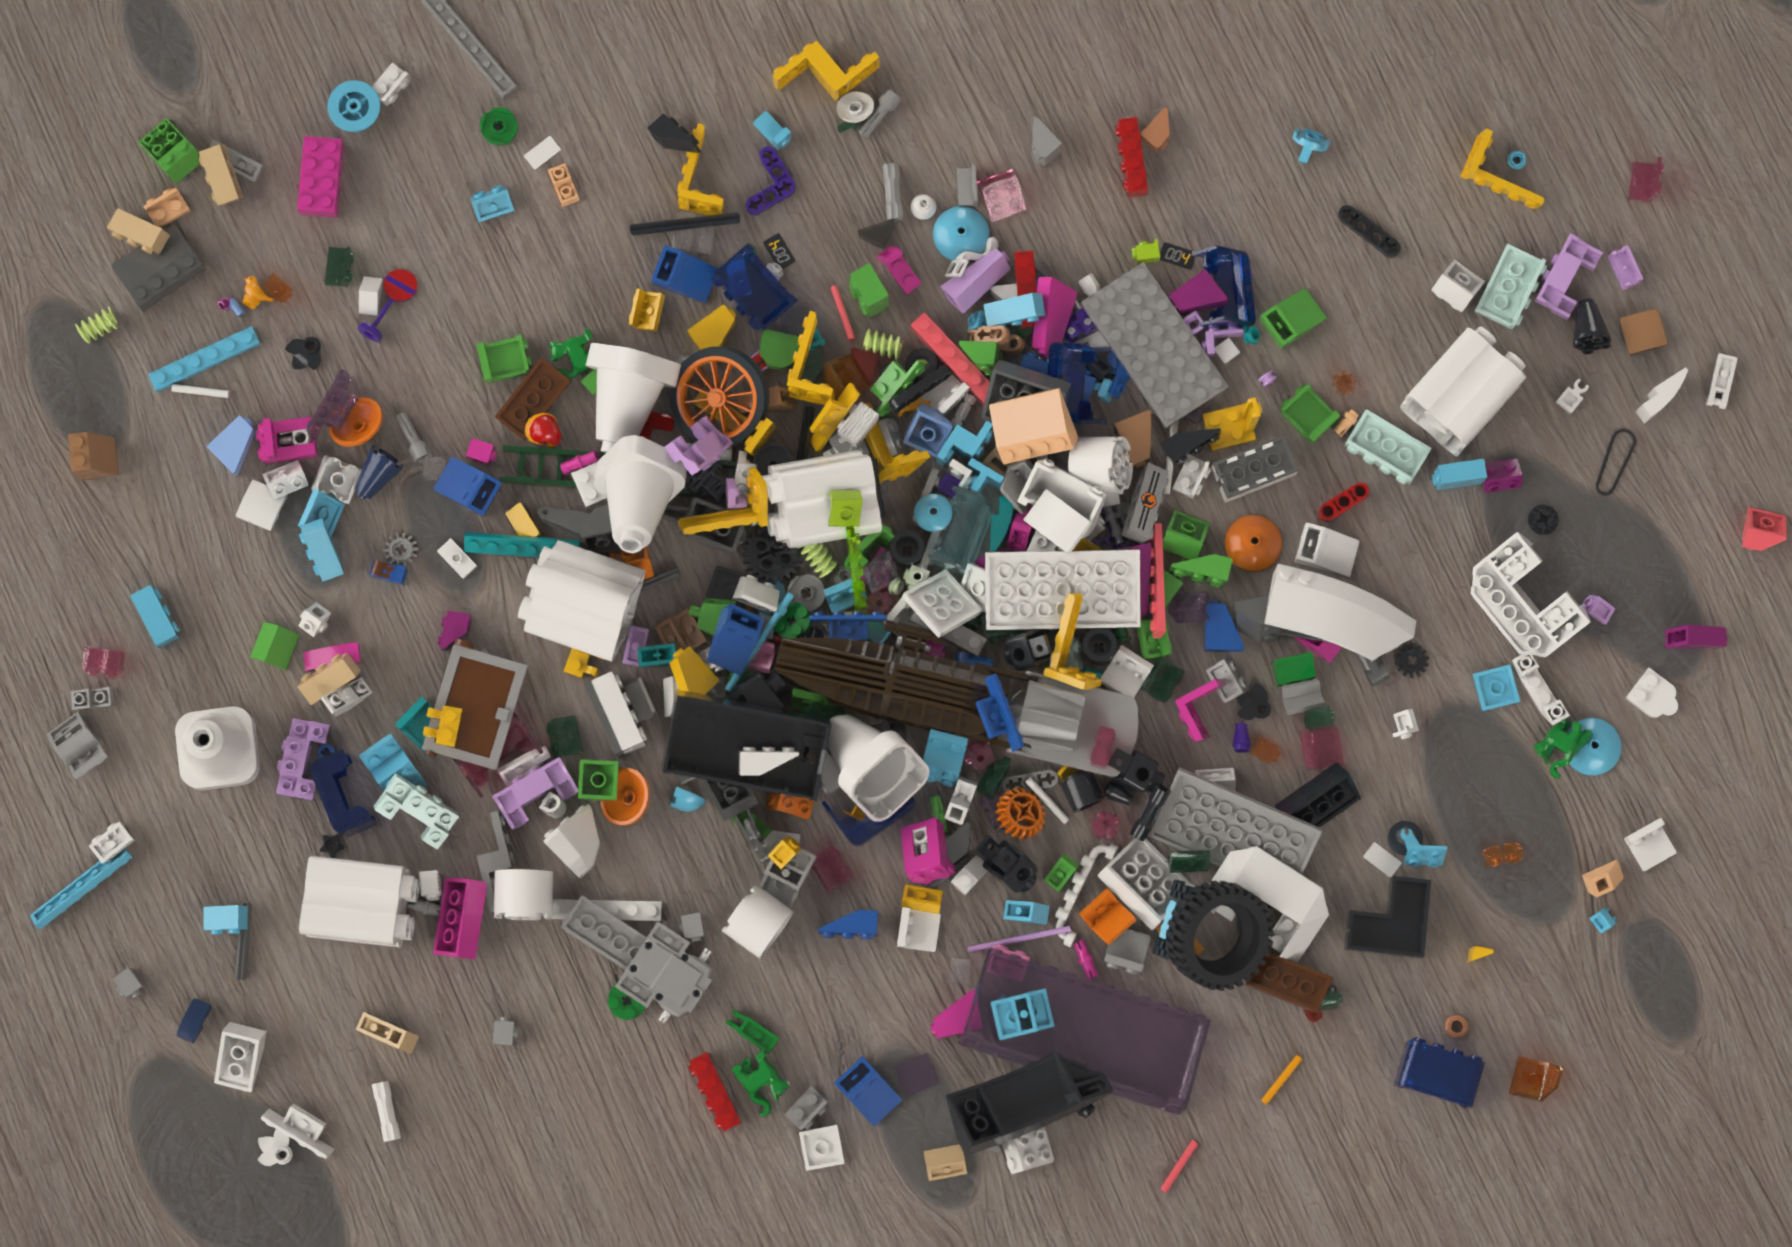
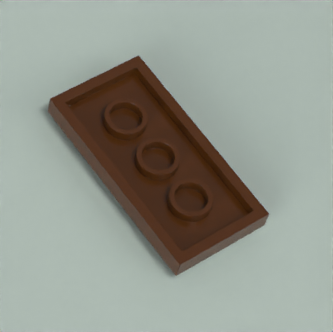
M541 357L499 410L495 418L523 441H526L525 426L529 418L539 413H547L572 381Z
M1270 953L1269 957L1264 955L1262 959L1266 961L1264 967L1260 964L1257 966L1260 972L1257 975L1251 973L1252 980L1246 981V986L1318 1014L1331 986L1333 977L1273 953Z

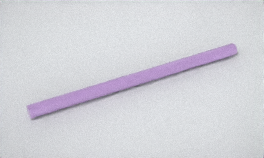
M1065 926L968 947V952L1070 932L1071 927Z

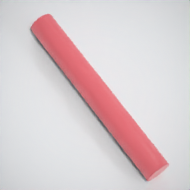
M834 285L830 289L847 338L850 341L855 339V335L838 286Z
M1191 1140L1160 1188L1166 1193L1168 1192L1198 1146L1197 1142Z

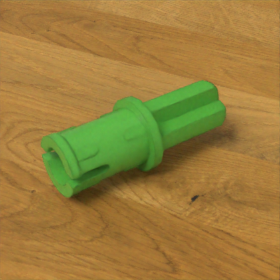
M933 796L930 798L933 812L931 817H936L944 825V832L948 833L946 819H944L946 813H944L941 796Z

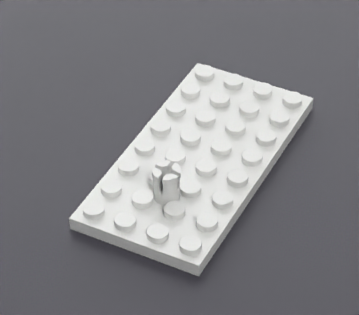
M1139 549L1071 551L1070 554L1065 551L985 552L986 630L1060 629V618L1065 610V599L1069 593L1076 592L1083 595L1076 628L1140 627Z

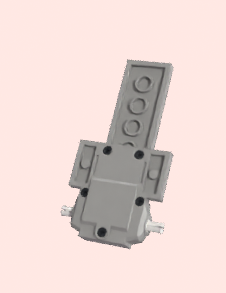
M581 895L560 927L623 968L625 972L615 987L646 1008H648L653 999L659 1002L664 1011L658 1020L661 1021L663 1019L662 1023L664 1024L670 1015L681 1017L686 1012L691 1013L712 981L709 979L712 969L705 962L712 952H707L708 949L704 948L699 957L687 954L684 951L690 942L658 921L648 937H645Z

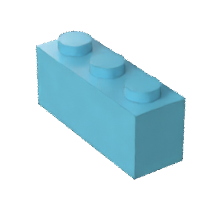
M1030 293L983 304L987 326L1000 325L1006 327L1007 324L1017 326L1022 325L1024 320L1035 322L1039 321L1038 317L1045 316L1042 293Z
M320 518L302 525V533L299 534L302 544H306L308 547L306 553L309 560H313L315 563L313 569L316 576L320 575L322 582L344 574L342 563L323 519Z
M149 585L130 595L158 648L180 638L177 633L180 629L175 621H171L169 617L171 612L166 604L163 606L160 600L163 597L158 588L155 589L152 585Z

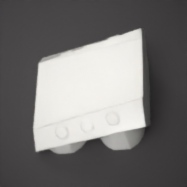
M325 455L311 490H320L338 501L349 504L362 469L342 462L338 458Z

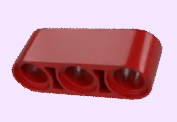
M1362 482L1356 483L1324 503L1318 511L1319 519L1323 522H1330L1363 502L1369 494L1368 486ZM1355 489H1362L1364 491V496H1357L1355 494ZM1339 499H1346L1348 501V506H1341L1339 504ZM1323 509H1330L1332 511V516H1325L1323 514Z

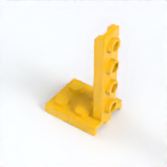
M698 123L697 129H693L692 135L698 140L697 146L701 150L705 137V127L703 124ZM687 152L686 157H689L687 164L684 163L683 181H679L677 188L679 209L707 216L724 214V198L716 194L706 195L699 190L690 191L700 153Z
M1486 128L1476 137L1460 177L1466 180L1470 178L1477 185H1486L1495 193H1504L1513 201L1519 200L1531 209H1538L1544 203L1542 196L1478 168L1479 165L1482 166L1486 158L1484 152L1486 148L1491 146L1493 141L1491 137L1493 131Z
M810 311L808 317L805 316L803 321V328L805 329L798 338V345L800 346L798 352L795 351L792 362H794V367L788 372L787 386H789V397L825 406L829 399L835 400L833 388L827 384L821 383L817 385L807 379L801 380L818 322L816 313Z
M699 392L695 399L707 398L708 394ZM708 400L692 402L700 409L705 408L709 404ZM711 406L705 411L710 416L713 410V406ZM718 407L715 419L721 423ZM732 408L744 423L747 418ZM725 409L728 429L733 431L739 425ZM768 418L765 421L761 420L755 428L757 431L745 440V451L753 458L756 452L766 444L771 433L777 428Z
M1256 397L1248 399L1245 404L1202 414L1205 430L1221 429L1220 438L1212 444L1209 442L1211 452L1256 441L1254 429L1261 417L1260 413H1262L1261 404L1256 401Z
M865 403L869 408L873 410L871 403ZM879 421L876 422L865 436L873 457L878 462L880 483L887 479L889 481L896 480L899 476L907 477L930 458L928 451L919 452V450L913 451L906 456L900 454L892 457L879 427Z
M756 467L748 468V476H746V484L749 488V493H746V500L749 507L680 518L678 526L683 534L692 535L696 532H710L714 529L750 525L758 522L760 527L768 526L767 484Z
M1076 592L1069 593L1065 599V610L1060 618L1059 633L1055 637V648L1050 656L1051 664L1050 667L1045 668L1043 675L1085 690L1101 687L1103 679L1097 678L1096 674L1092 672L1083 673L1078 667L1066 666L1083 601V595Z

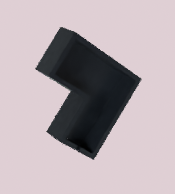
M1391 876L1386 914L1348 911L1346 929H1349L1350 932H1346L1344 950L1418 959L1424 958L1431 880Z

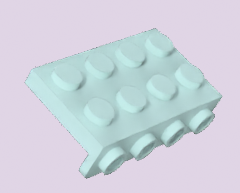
M1507 244L1474 312L1511 330L1515 325L1519 326L1523 319L1521 312L1523 308L1527 310L1532 300L1529 298L1531 291L1535 293L1539 285L1537 279L1539 275L1543 276L1547 269V265H1545L1546 259L1543 258L1541 260Z
M1367 409L1344 444L1348 452L1353 455L1359 454L1366 463L1370 465L1374 463L1380 467V471L1387 475L1391 473L1396 476L1398 482L1404 485L1406 483L1410 485L1432 449Z

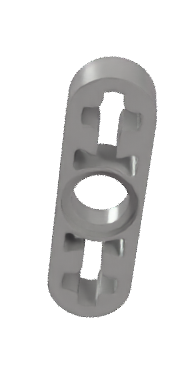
M1052 770L1011 776L1003 781L1002 788L1004 792L1010 791V788H1006L1009 781L1015 784L1019 783L1018 779L1022 778L1021 785L1024 790L1030 789V791H1033L1031 788L1026 787L1025 779L1032 777L1039 785L1037 775H1041L1040 779H1044L1047 777V774H1050L1055 780H1052V784H1048L1047 781L1041 782L1042 786L1040 787L1042 790L1053 788L1057 784L1058 776Z

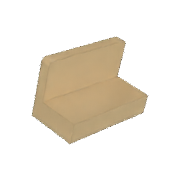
M960 1144L924 1151L929 1181L967 1174L964 1153Z

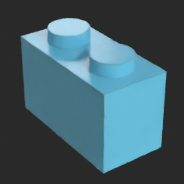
M248 906L204 907V930L211 931V934L214 935L223 934V931H228V934H239L240 930H248Z

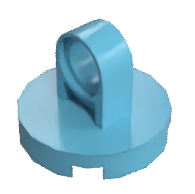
M1296 128L1292 137L1298 144L1304 146L1298 159L1299 162L1307 164L1312 150L1320 152L1328 150L1330 140L1327 139L1325 141L1323 139L1324 135L1311 129L1305 128L1304 131H1300V128Z

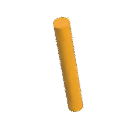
M1296 1055L1264 1095L1261 1101L1265 1105L1271 1101L1303 1060L1301 1057Z

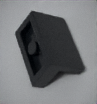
M1088 342L1084 343L1073 353L1075 358L1087 370L1091 371L1092 375L1100 383L1114 369Z

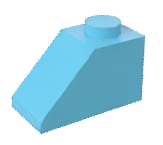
M1006 900L1003 919L1047 925L1050 906L1035 902Z

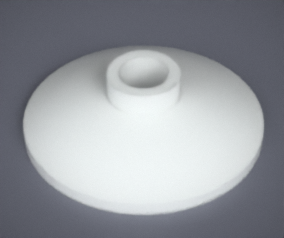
M850 92L840 98L836 109L842 120L856 123L867 119L872 114L874 102L866 93Z

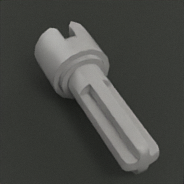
M885 90L878 100L879 106L859 130V133L865 138H868L888 112H893L902 101L893 91Z
M406 413L398 414L396 419L410 444L408 450L415 464L427 461L432 457V454L426 442L419 439Z

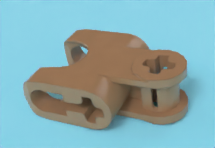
M1000 325L982 326L978 329L968 330L967 334L970 336L969 341L997 342L1004 355L1021 353L1025 346L1023 338L1018 335L1009 334V329ZM1018 341L1015 348L1010 347V342Z

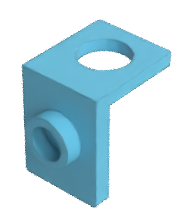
M868 622V638L874 643L885 644L893 633L884 631L885 626L880 622Z

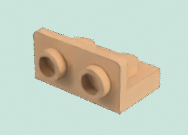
M177 188L165 190L162 196L148 200L146 205L143 206L154 225L160 228L191 211Z

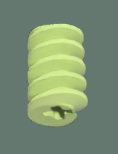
M108 306V313L103 309L101 310V317L95 313V320L91 317H88V323L81 320L82 327L75 324L81 337L88 344L91 343L90 337L94 340L98 339L97 333L103 337L105 335L104 330L111 333V326L116 330L118 329V321L110 306Z
M868 328L863 348L865 347L866 353L873 349L874 355L880 351L881 357L887 352L889 359L895 354V360H898L904 340L900 342V336H898L894 341L892 334L886 339L885 332L878 337L877 330L871 335V330Z
M823 543L801 546L804 548L801 554L808 553L805 560H813L810 563V567L816 565L817 567L814 572L821 571L818 578L826 576L836 566L837 561L832 559V554L828 553L826 547H823Z

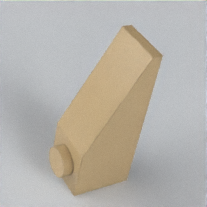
M363 1012L356 1027L357 1031L409 1054H412L419 1036L365 1012Z

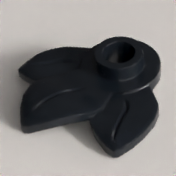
M308 337L305 340L294 339L285 348L287 352L294 354L292 360L293 369H303L308 365L312 370H315L321 362L319 354L321 343L315 337ZM310 344H315V348L312 350L308 347Z
M1255 683L1251 693L1245 692L1237 697V701L1242 707L1237 714L1240 718L1244 720L1264 719L1270 715L1271 706L1267 702L1268 693L1261 685ZM1263 706L1265 712L1260 713L1258 707Z

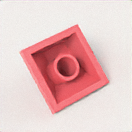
M1752 507L1748 508L1742 534V547L1762 551L1786 540L1785 515Z

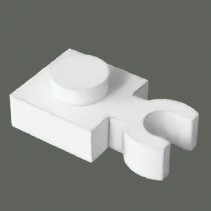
M1580 378L1575 381L1573 390L1568 386L1556 401L1559 406L1570 414L1583 400V397L1579 394L1585 393L1589 388L1588 385L1583 389L1578 387V383L1581 381Z

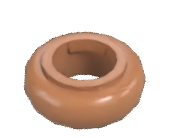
M1452 1015L1445 1022V1031L1451 1038L1460 1039L1468 1032V1022L1463 1016ZM1454 1021L1461 1023L1462 1030L1455 1033L1452 1031L1451 1025Z

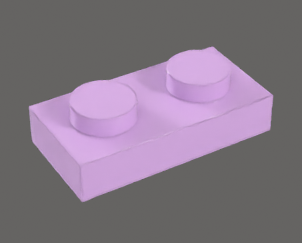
M630 626L623 664L639 667L637 648L646 647L649 629Z

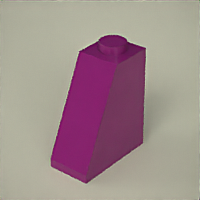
M1206 269L1168 296L1180 315L1228 304L1227 296Z
M1684 625L1665 630L1666 649H1717L1727 647L1726 627Z

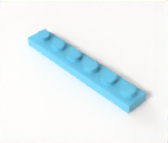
M251 326L148 375L155 391L159 392L172 386V384L181 382L261 344L254 328Z
M127 847L103 865L100 861L33 912L30 917L35 926L40 930L48 925L55 917L65 912L68 907L79 901L82 896L91 889H94L101 881L111 876L119 867L125 865L132 858Z

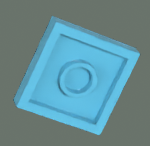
M1511 665L1472 674L1482 712L1520 702Z

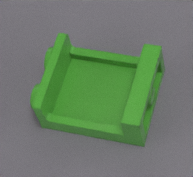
M518 334V337L498 342L476 344L486 384L527 375L530 372V368L533 367L530 356L527 357L526 350L529 347L527 339H523L521 334Z
M1308 383L1305 387L1301 385L1294 392L1296 396L1292 399L1287 398L1281 404L1283 408L1280 413L1312 445L1339 420L1340 414L1336 410L1333 412L1311 389V385Z
M882 524V531L869 534L849 553L843 565L855 577L860 576L863 568L868 563L864 555L876 544L887 550L891 540L894 538L892 530Z

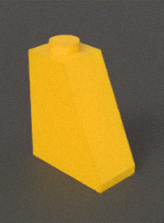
M723 304L688 329L687 333L699 350L708 347H722L736 324L734 318L736 314L731 307L727 308Z
M690 646L684 650L679 648L673 654L674 658L669 662L679 690L705 695L720 681Z

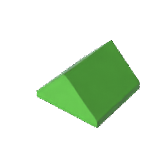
M263 622L250 658L286 671L300 635L279 625Z

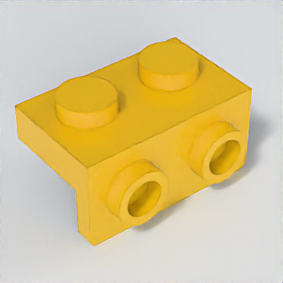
M636 289L633 297L632 311L629 315V325L637 330L657 332L665 295Z

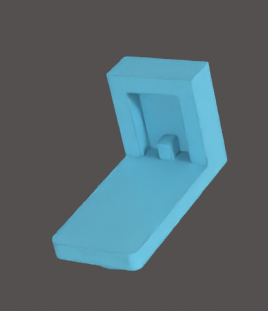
M767 111L763 112L753 122V125L777 150L785 147L791 141V131L787 127L783 129Z

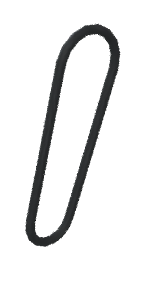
M1618 430L1611 438L1596 482V490L1601 495L1607 496L1614 491L1633 452L1636 439L1629 430ZM1620 432H1627L1633 438V445L1611 490L1608 493H1603L1599 490L1598 486L1614 438Z

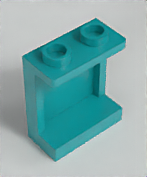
M422 696L395 723L421 750L425 740V736H423L424 726L429 727L431 718L427 717L428 707L433 708Z

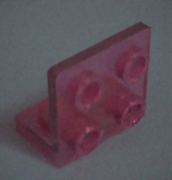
M1657 157L1653 164L1635 161L1632 163L1628 200L1651 203L1654 197H1657L1662 186V182L1659 181L1660 174L1662 175L1664 170V163H1661L1662 157Z
M1012 169L977 182L978 189L983 195L992 222L1027 209L1017 175Z
M1337 727L1309 731V729L1301 730L1299 735L1306 771L1327 768L1336 762L1340 765L1344 764Z

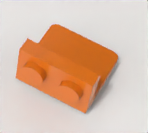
M770 792L766 799V809L787 813L802 819H809L814 801L807 798Z
M1108 888L1079 913L1088 927L1108 945L1136 921L1134 915L1116 899Z

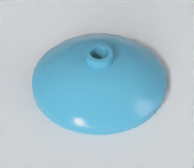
M965 206L953 207L943 212L936 220L933 228V240L937 250L951 261L956 260L959 254L967 251L982 254L986 249V242L990 235L989 226L985 218L975 209ZM960 228L965 230L963 234L958 233Z
M1582 719L1578 721L1582 725L1581 731L1590 730L1593 736L1580 749L1579 753L1573 757L1569 764L1582 774L1590 776L1601 775L1612 769L1620 758L1621 740L1619 734L1611 724L1602 719ZM1572 726L1569 728L1567 733H1570L1572 731ZM1592 742L1598 744L1596 749L1591 746Z

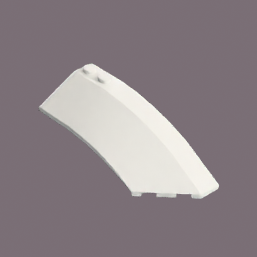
M1278 564L1272 576L1264 624L1323 639L1356 652L1372 662L1379 656L1396 649L1402 643L1412 640L1415 634L1416 620L1387 601L1351 584L1318 573Z

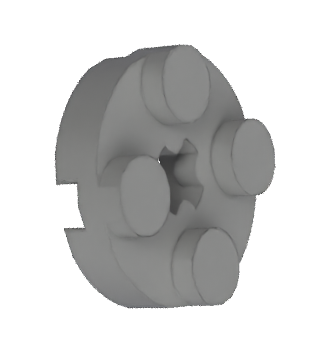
M814 575L797 576L788 586L787 593L789 592L794 595L791 603L795 602L804 605L809 613L819 609L825 600L823 583ZM810 589L811 597L803 598L801 591Z

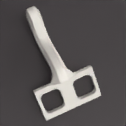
M994 237L988 238L986 250L982 254L970 251L959 254L956 260L951 262L945 277H961L969 260L977 261L996 248L998 250L999 244L997 239Z

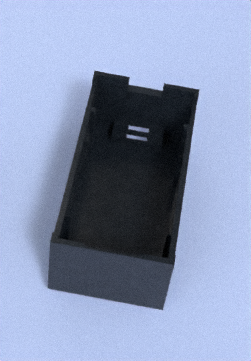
M676 689L661 763L662 773H673L817 801L832 724L829 718ZM805 746L810 747L807 762L802 761ZM743 747H755L756 750L762 751V747H774L775 751H782V747H794L795 751L799 752V756L760 776L738 774L739 750H743ZM816 748L815 763H810L812 749Z

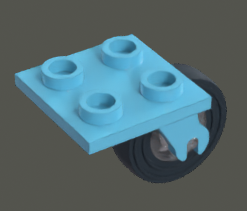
M1400 821L1391 827L1388 833L1389 846L1395 853L1404 855V865L1418 867L1420 865H1428L1429 867L1443 866L1447 846L1422 845V831L1413 822Z

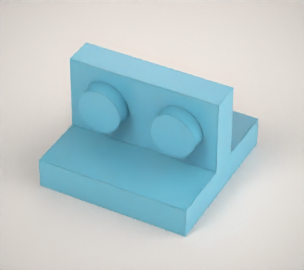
M971 458L967 468L972 470L975 476L969 484L971 489L970 495L977 498L986 483L1000 490L1004 477Z
M314 489L298 527L301 528L304 524L322 518L331 537L345 504L320 490Z

